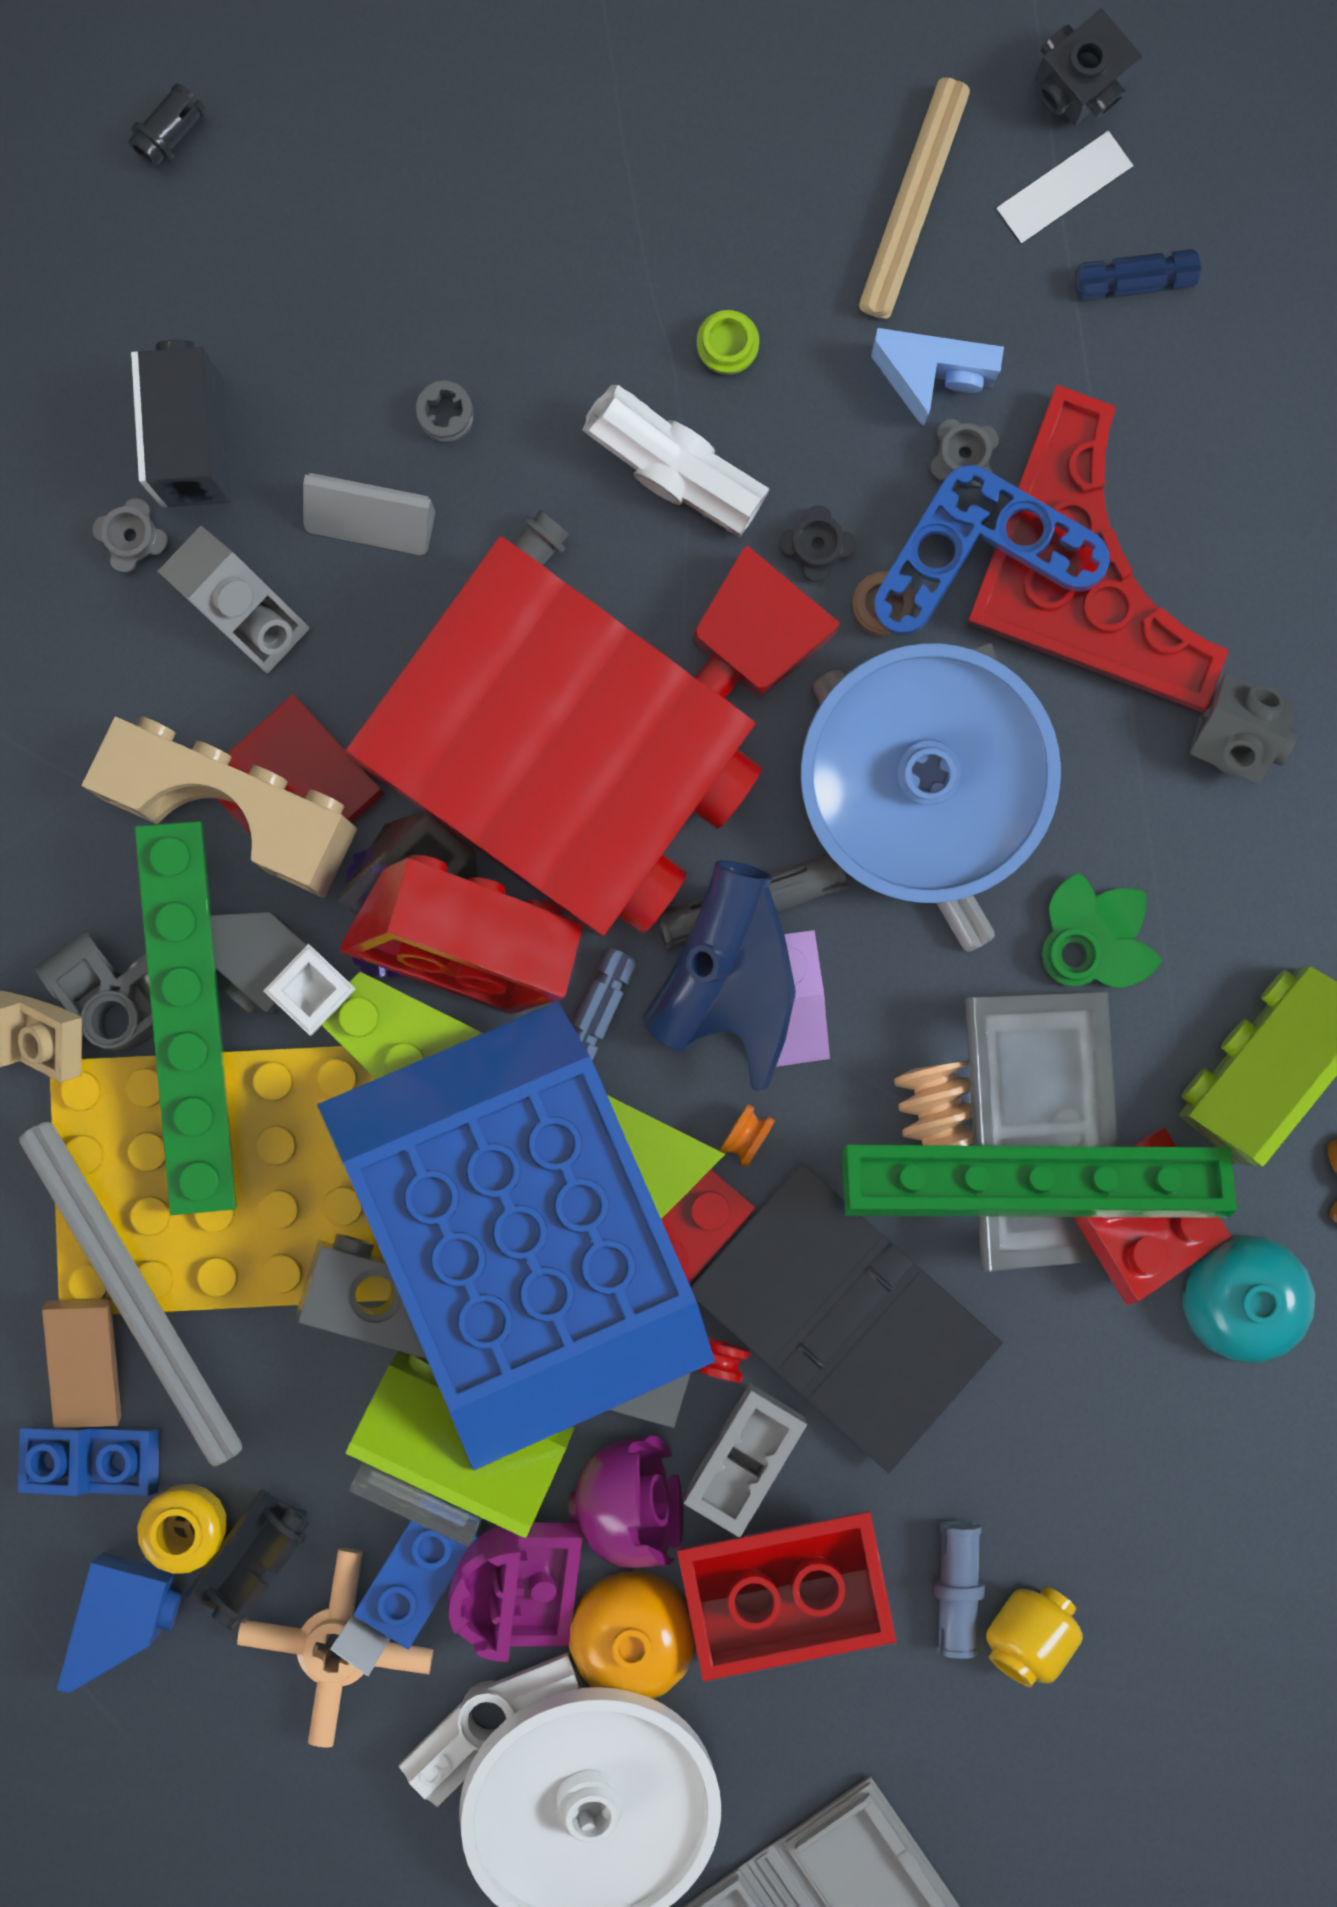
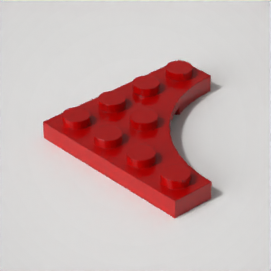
M1056 385L1017 488L1097 534L1105 542L1109 550L1110 563L1104 578L1096 587L1087 591L1074 592L1059 586L997 548H994L966 624L1203 713L1208 709L1229 650L1204 639L1182 625L1162 607L1158 608L1132 576L1133 570L1122 552L1114 529L1110 527L1104 498L1105 454L1116 406ZM1028 511L1018 512L1007 521L1006 533L1015 544L1030 546L1042 537L1043 525L1035 514ZM1055 527L1049 546L1038 558L1049 563L1054 550L1070 561L1067 572L1071 576L1077 577L1082 570L1094 573L1097 566L1093 565L1090 561L1093 550L1082 545L1080 550L1075 553L1059 545L1060 539L1066 532Z

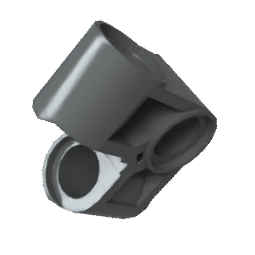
M87 929L36 966V972L51 995L64 1009L82 1017V1032L93 1045L117 1052L131 1051L154 1035L147 955L144 954L121 975L96 946L89 934V929ZM123 1005L129 1014V1025L121 1036L110 1039L103 1029V1018L111 1007Z

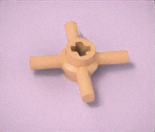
M338 1548L329 1608L312 1615L302 1628L247 1620L246 1623H240L237 1645L297 1654L303 1671L312 1680L317 1682L308 1743L317 1747L333 1746L342 1687L355 1682L364 1674L343 1658L341 1660L330 1658V1647L321 1645V1643L325 1644L331 1634L340 1635L355 1611L364 1552L353 1548ZM388 1642L375 1667L429 1675L434 1649L411 1645L408 1650L398 1643Z

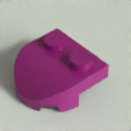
M533 1523L526 1539L500 1526H495L480 1535L462 1556L450 1584L447 1606L454 1634L459 1633L466 1641L471 1643L478 1656L498 1662H508L510 1646H569L570 1626L573 1618L583 1538L579 1523Z

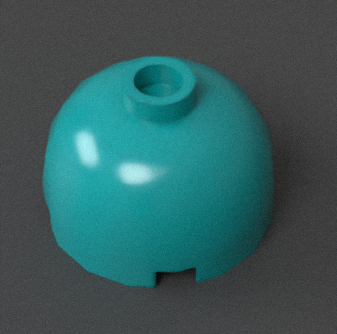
M1235 1235L1193 1263L1189 1270L1191 1273L1186 1282V1293L1183 1292L1182 1306L1190 1330L1207 1349L1233 1362L1260 1364L1286 1355L1304 1339L1314 1318L1315 1291L1307 1269L1290 1249L1265 1237Z

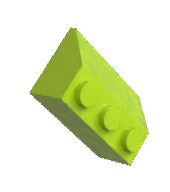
M1311 966L1297 968L1292 974L1286 969L1279 973L1261 996V999L1267 1005L1253 1023L1249 1022L1246 1018L1243 1019L1231 1031L1221 1045V1048L1228 1054L1212 1073L1206 1068L1201 1070L1181 1095V1098L1187 1104L1178 1116L1216 1147L1231 1148L1232 1160L1237 1164L1263 1167L1337 1076V981Z
M397 1351L345 1454L526 1539L575 1427L567 1428L473 1471L427 1359Z

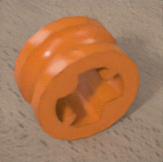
M750 1104L746 1105L719 1149L725 1155L728 1153L738 1155L739 1165L744 1168L749 1165L775 1122L769 1116L765 1119L758 1118L754 1113L755 1107Z

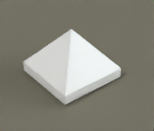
M308 944L263 991L312 1036L356 988Z

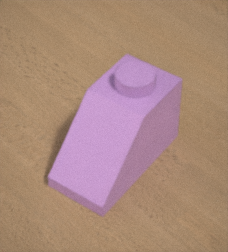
M815 930L784 934L796 995L786 1040L776 1067L830 1059L825 997Z

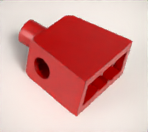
M746 546L740 553L693 634V643L709 657L695 674L694 678L724 699L738 683L761 699L831 641L836 635L840 623L750 547Z

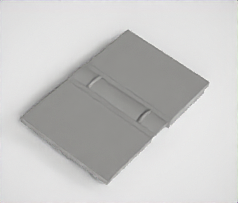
M870 1775L783 1837L755 1854L743 1865L683 1907H960V1905Z

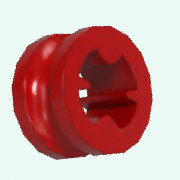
M708 1337L715 1362L696 1371L723 1380L742 1382L744 1374L739 1371V1364L742 1360L749 1358L750 1351L735 1344Z

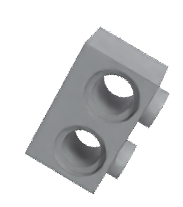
M748 1383L685 1488L683 1503L740 1538L805 1430L807 1422L804 1416L751 1383Z

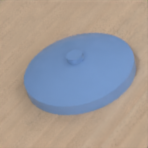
M919 643L890 649L867 659L844 675L832 687L815 712L806 734L801 758V788L806 812L815 834L831 858L846 873L870 889L889 897L919 903H940L967 898L988 890L1014 873L1031 856L1047 832L1054 816L1061 784V761L1055 731L1043 705L1030 687L1018 675L995 659L972 649L942 643Z

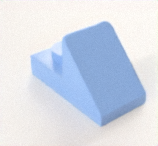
M878 328L871 357L921 425L925 426L931 407L934 380H945V387L966 393L981 392L983 386L993 387L1001 371L1004 347Z

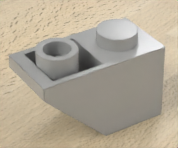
M200 526L157 571L267 674L310 629L244 562L203 526Z

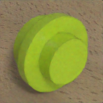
M733 310L719 311L710 315L701 324L697 334V352L702 362L712 371L725 375L736 374L747 369L755 360L759 350V333L754 323L746 315Z

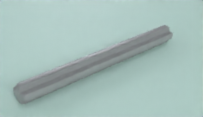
M42 1122L28 1129L19 1137V1143L207 1461L212 1466H218L233 1458L242 1450L240 1439L54 1125L50 1122Z

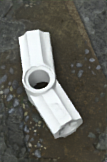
M611 385L595 401L586 415V422L582 431L636 470L634 476L640 483L673 504L681 505L684 502L700 512L704 517L711 519L714 523L725 528L727 532H731L739 538L750 525L769 492L768 487L715 455V450L710 443L696 432L676 421H666L645 403L619 385Z
M564 1653L500 1680L482 1681L471 1687L463 1701L400 1762L399 1768L406 1776L409 1784L424 1799L429 1800L438 1807L465 1780L473 1758L482 1744L495 1730L484 1729L475 1723L471 1713L473 1707L483 1702L495 1703L502 1708L506 1719H508L520 1709L544 1697L567 1690L584 1688L570 1653Z

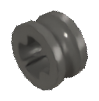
M448 380L435 381L423 389L416 402L418 422L423 432L432 440L440 443H453L464 438L471 430L474 421L472 401L467 391L459 384ZM442 398H453L454 408L456 410L460 407L463 408L461 416L451 417L447 427L437 426L436 416L433 414L428 417L429 408L440 407Z

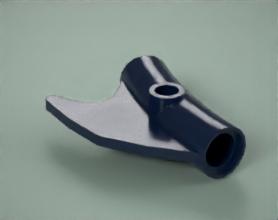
M719 860L715 863L703 904L688 940L665 983L644 1012L642 1020L652 1036L662 1044L677 1051H686L696 1041L721 1031L736 1034L742 1039L746 1048L750 1085L753 1090L761 1091L769 1087L782 1052L796 989L785 935L769 889L772 876L766 871L748 864Z

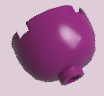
M649 1435L625 1438L603 1446L588 1459L579 1475L576 1490H573L569 1497L571 1522L579 1523L586 1543L602 1560L618 1567L641 1568L671 1565L674 1558L666 1555L668 1548L680 1547L684 1521L681 1483L679 1475H671L666 1480L665 1467L661 1458L672 1457V1454L659 1436Z

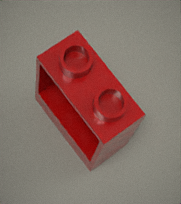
M501 535L345 750V755L550 903L561 907L564 913L575 921L584 924L583 926L589 931L601 936L607 933L617 917L641 934L646 933L676 895L688 873L663 855L664 851L692 812L716 830L722 827L741 804L762 771L761 766L738 750L756 724L752 719Z

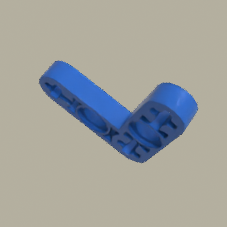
M976 465L961 466L953 470L944 480L878 589L875 597V615L879 624L888 633L897 636H911L921 631L932 617L979 538L1059 586L1074 592L1087 591L1100 583L1110 563L1109 550L1105 542L1094 532L990 471ZM973 481L979 482L982 485L980 497L994 507L997 506L1000 495L1011 500L1000 511L995 530H991L983 525L990 518V513L983 508L972 505L968 508L967 512L957 508L959 496L953 491L957 485L968 488ZM1028 511L1033 513L1042 522V537L1030 546L1015 544L1006 533L1007 521L1018 512ZM1055 527L1066 532L1060 539L1059 545L1075 553L1080 550L1082 545L1093 550L1090 561L1093 565L1097 566L1094 573L1082 570L1077 577L1071 576L1067 572L1070 561L1054 550L1049 563L1038 558L1049 546ZM931 534L947 536L955 547L953 560L943 568L933 569L927 567L918 556L920 542ZM906 565H909L922 579L937 582L939 585L934 592H930L927 586L922 584L914 600V606L921 611L916 618L905 615L900 622H897L890 618L892 606L886 600L891 594L902 597L912 582V577L902 575L901 572Z

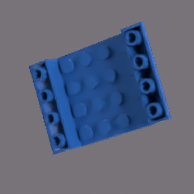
M559 1001L317 1104L444 1398L448 1413L473 1471L715 1362L700 1310L592 1059Z

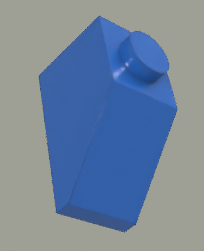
M105 1552L93 1560L88 1571L56 1690L71 1693L148 1648L161 1634L162 1629L171 1631L182 1598V1593L172 1591L177 1574L160 1570L150 1564Z

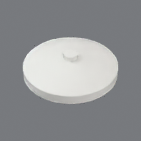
M605 1687L579 1688L549 1695L527 1705L506 1719L491 1733L473 1758L463 1783L459 1804V1822L463 1850L474 1879L482 1891L498 1907H670L698 1879L707 1865L717 1841L721 1822V1798L711 1759L699 1736L690 1725L676 1712L650 1697L632 1691Z

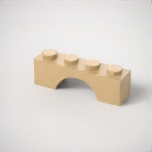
M116 716L114 717L81 785L101 800L155 824H158L174 809L190 801L203 798H219L236 803L243 811L249 823L252 838L251 861L270 875L320 897H326L357 831V828L341 815L345 807L342 803L309 789L305 799L284 790L288 783L286 779L257 765H252L249 774L228 766L232 757L207 743L196 740L193 749L175 743L172 740L176 732L149 718L141 716L137 725H134Z

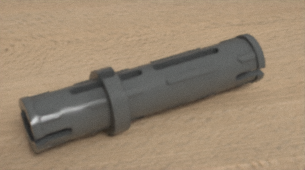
M829 854L769 873L772 876L769 889L777 912L848 889L844 870ZM705 895L692 901L666 908L657 919L660 933L668 951L686 944Z

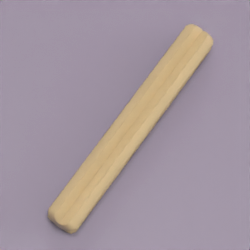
M943 77L938 81L860 299V310L870 316L888 319L892 314L970 94L968 85L961 81Z

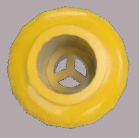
M192 1483L174 1485L156 1495L143 1509L137 1525L138 1544L145 1558L156 1568L172 1574L191 1573L205 1566L220 1549L228 1531L227 1514L220 1500L207 1488ZM181 1516L186 1518L187 1520L178 1519V1517ZM180 1528H184L186 1533L182 1532Z
M1044 1586L1040 1593L1028 1589H1017L1010 1596L986 1632V1640L993 1650L989 1655L990 1661L1008 1677L1028 1688H1031L1034 1682L1044 1684L1054 1682L1083 1640V1633L1078 1623L1072 1617L1077 1610L1075 1605L1064 1595L1048 1586Z

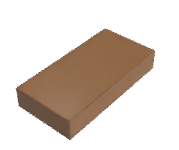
M111 1298L46 1301L42 1309L53 1427L118 1426L122 1415Z

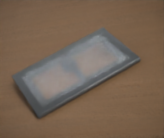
M1108 992L965 998L974 1146L1118 1147ZM978 1216L982 1272L1099 1261L1073 1217Z

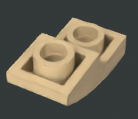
M0 990V1067L21 1061L59 1082L81 1076L82 1017L41 1000Z

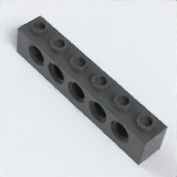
M339 1233L336 1234L334 1243L318 1239L296 1311L298 1323L426 1358L384 1258L371 1255L374 1244ZM369 1276H382L389 1280L391 1284V1293L388 1300L377 1308H365L356 1302V1289L360 1282ZM691 1373L609 1410L674 1428Z

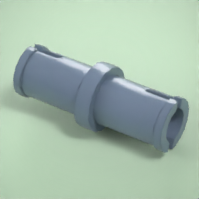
M946 1521L940 1523L941 1570L940 1578L934 1580V1596L940 1599L937 1654H943L944 1657L973 1658L978 1656V1600H982L985 1596V1583L979 1580V1538L981 1525L969 1521Z

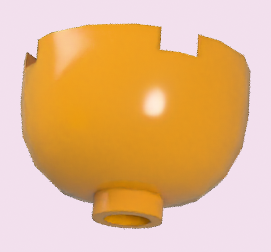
M648 1570L621 1571L614 1575L611 1573L598 1578L580 1596L574 1609L570 1626L569 1650L578 1673L591 1687L617 1688L632 1691L652 1699L666 1694L685 1676L695 1654V1639L686 1597L670 1580Z

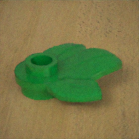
M1080 873L1064 881L1055 890L1048 908L1053 931L1045 939L1041 952L1042 963L1047 974L1057 983L1069 987L1082 986L1096 980L1117 989L1132 986L1153 974L1162 963V958L1152 948L1134 939L1138 935L1144 920L1147 902L1146 892L1140 889L1117 888L1096 896L1092 886ZM1068 943L1077 944L1083 951V961L1078 967H1070L1062 959V950Z

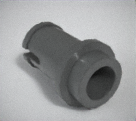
M540 510L533 519L526 516L523 521L527 526L512 543L544 565L556 550L562 553L566 549L562 543L569 534Z

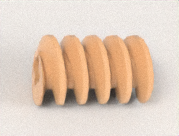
M969 1060L911 1069L894 1079L896 1087L914 1090L915 1094L898 1104L899 1112L918 1115L919 1119L902 1130L903 1137L920 1140L922 1145H974L973 1127L965 1126L964 1123L972 1118L971 1103L961 1101L960 1098L970 1091V1078L958 1076L956 1072L968 1065Z

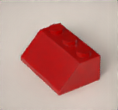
M411 855L409 858L383 869L345 935L340 949V953L508 1014H514L565 998L584 924L563 917V909L553 903L537 899H530L526 902L505 895L506 888L498 882L480 877H472L466 880L448 873V866L438 859L424 855Z
M870 1510L745 1535L740 1538L735 1537L677 1549L703 1682L896 1643Z

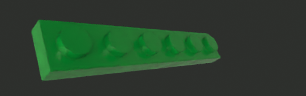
M203 821L136 826L135 834L170 1215L235 1210L237 1198Z
M846 1145L842 1151L845 1216L1229 1218L1237 1211L1231 1148Z

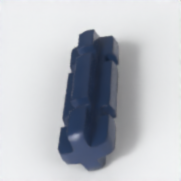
M1193 249L1172 251V256H1169V258H1165L1163 253L1112 259L1110 265H1105L1103 260L1084 262L1076 270L1077 291L1079 297L1083 300L1105 298V294L1110 291L1113 292L1114 296L1162 291L1167 284H1171L1173 289L1194 287L1201 280L1200 258L1198 252Z

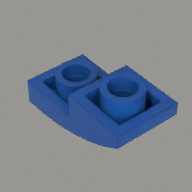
M22 1427L19 1431L18 1493L79 1496L86 1493L135 1496L158 1493L160 1429L135 1427Z

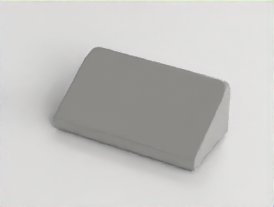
M313 473L305 475L303 482V524L308 533L420 556L427 553L436 513L429 496Z

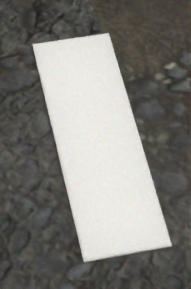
M1107 131L998 206L997 210L1019 241L1023 243L1133 167V164L1110 132Z
M352 1615L330 1650L366 1676H369L390 1638Z

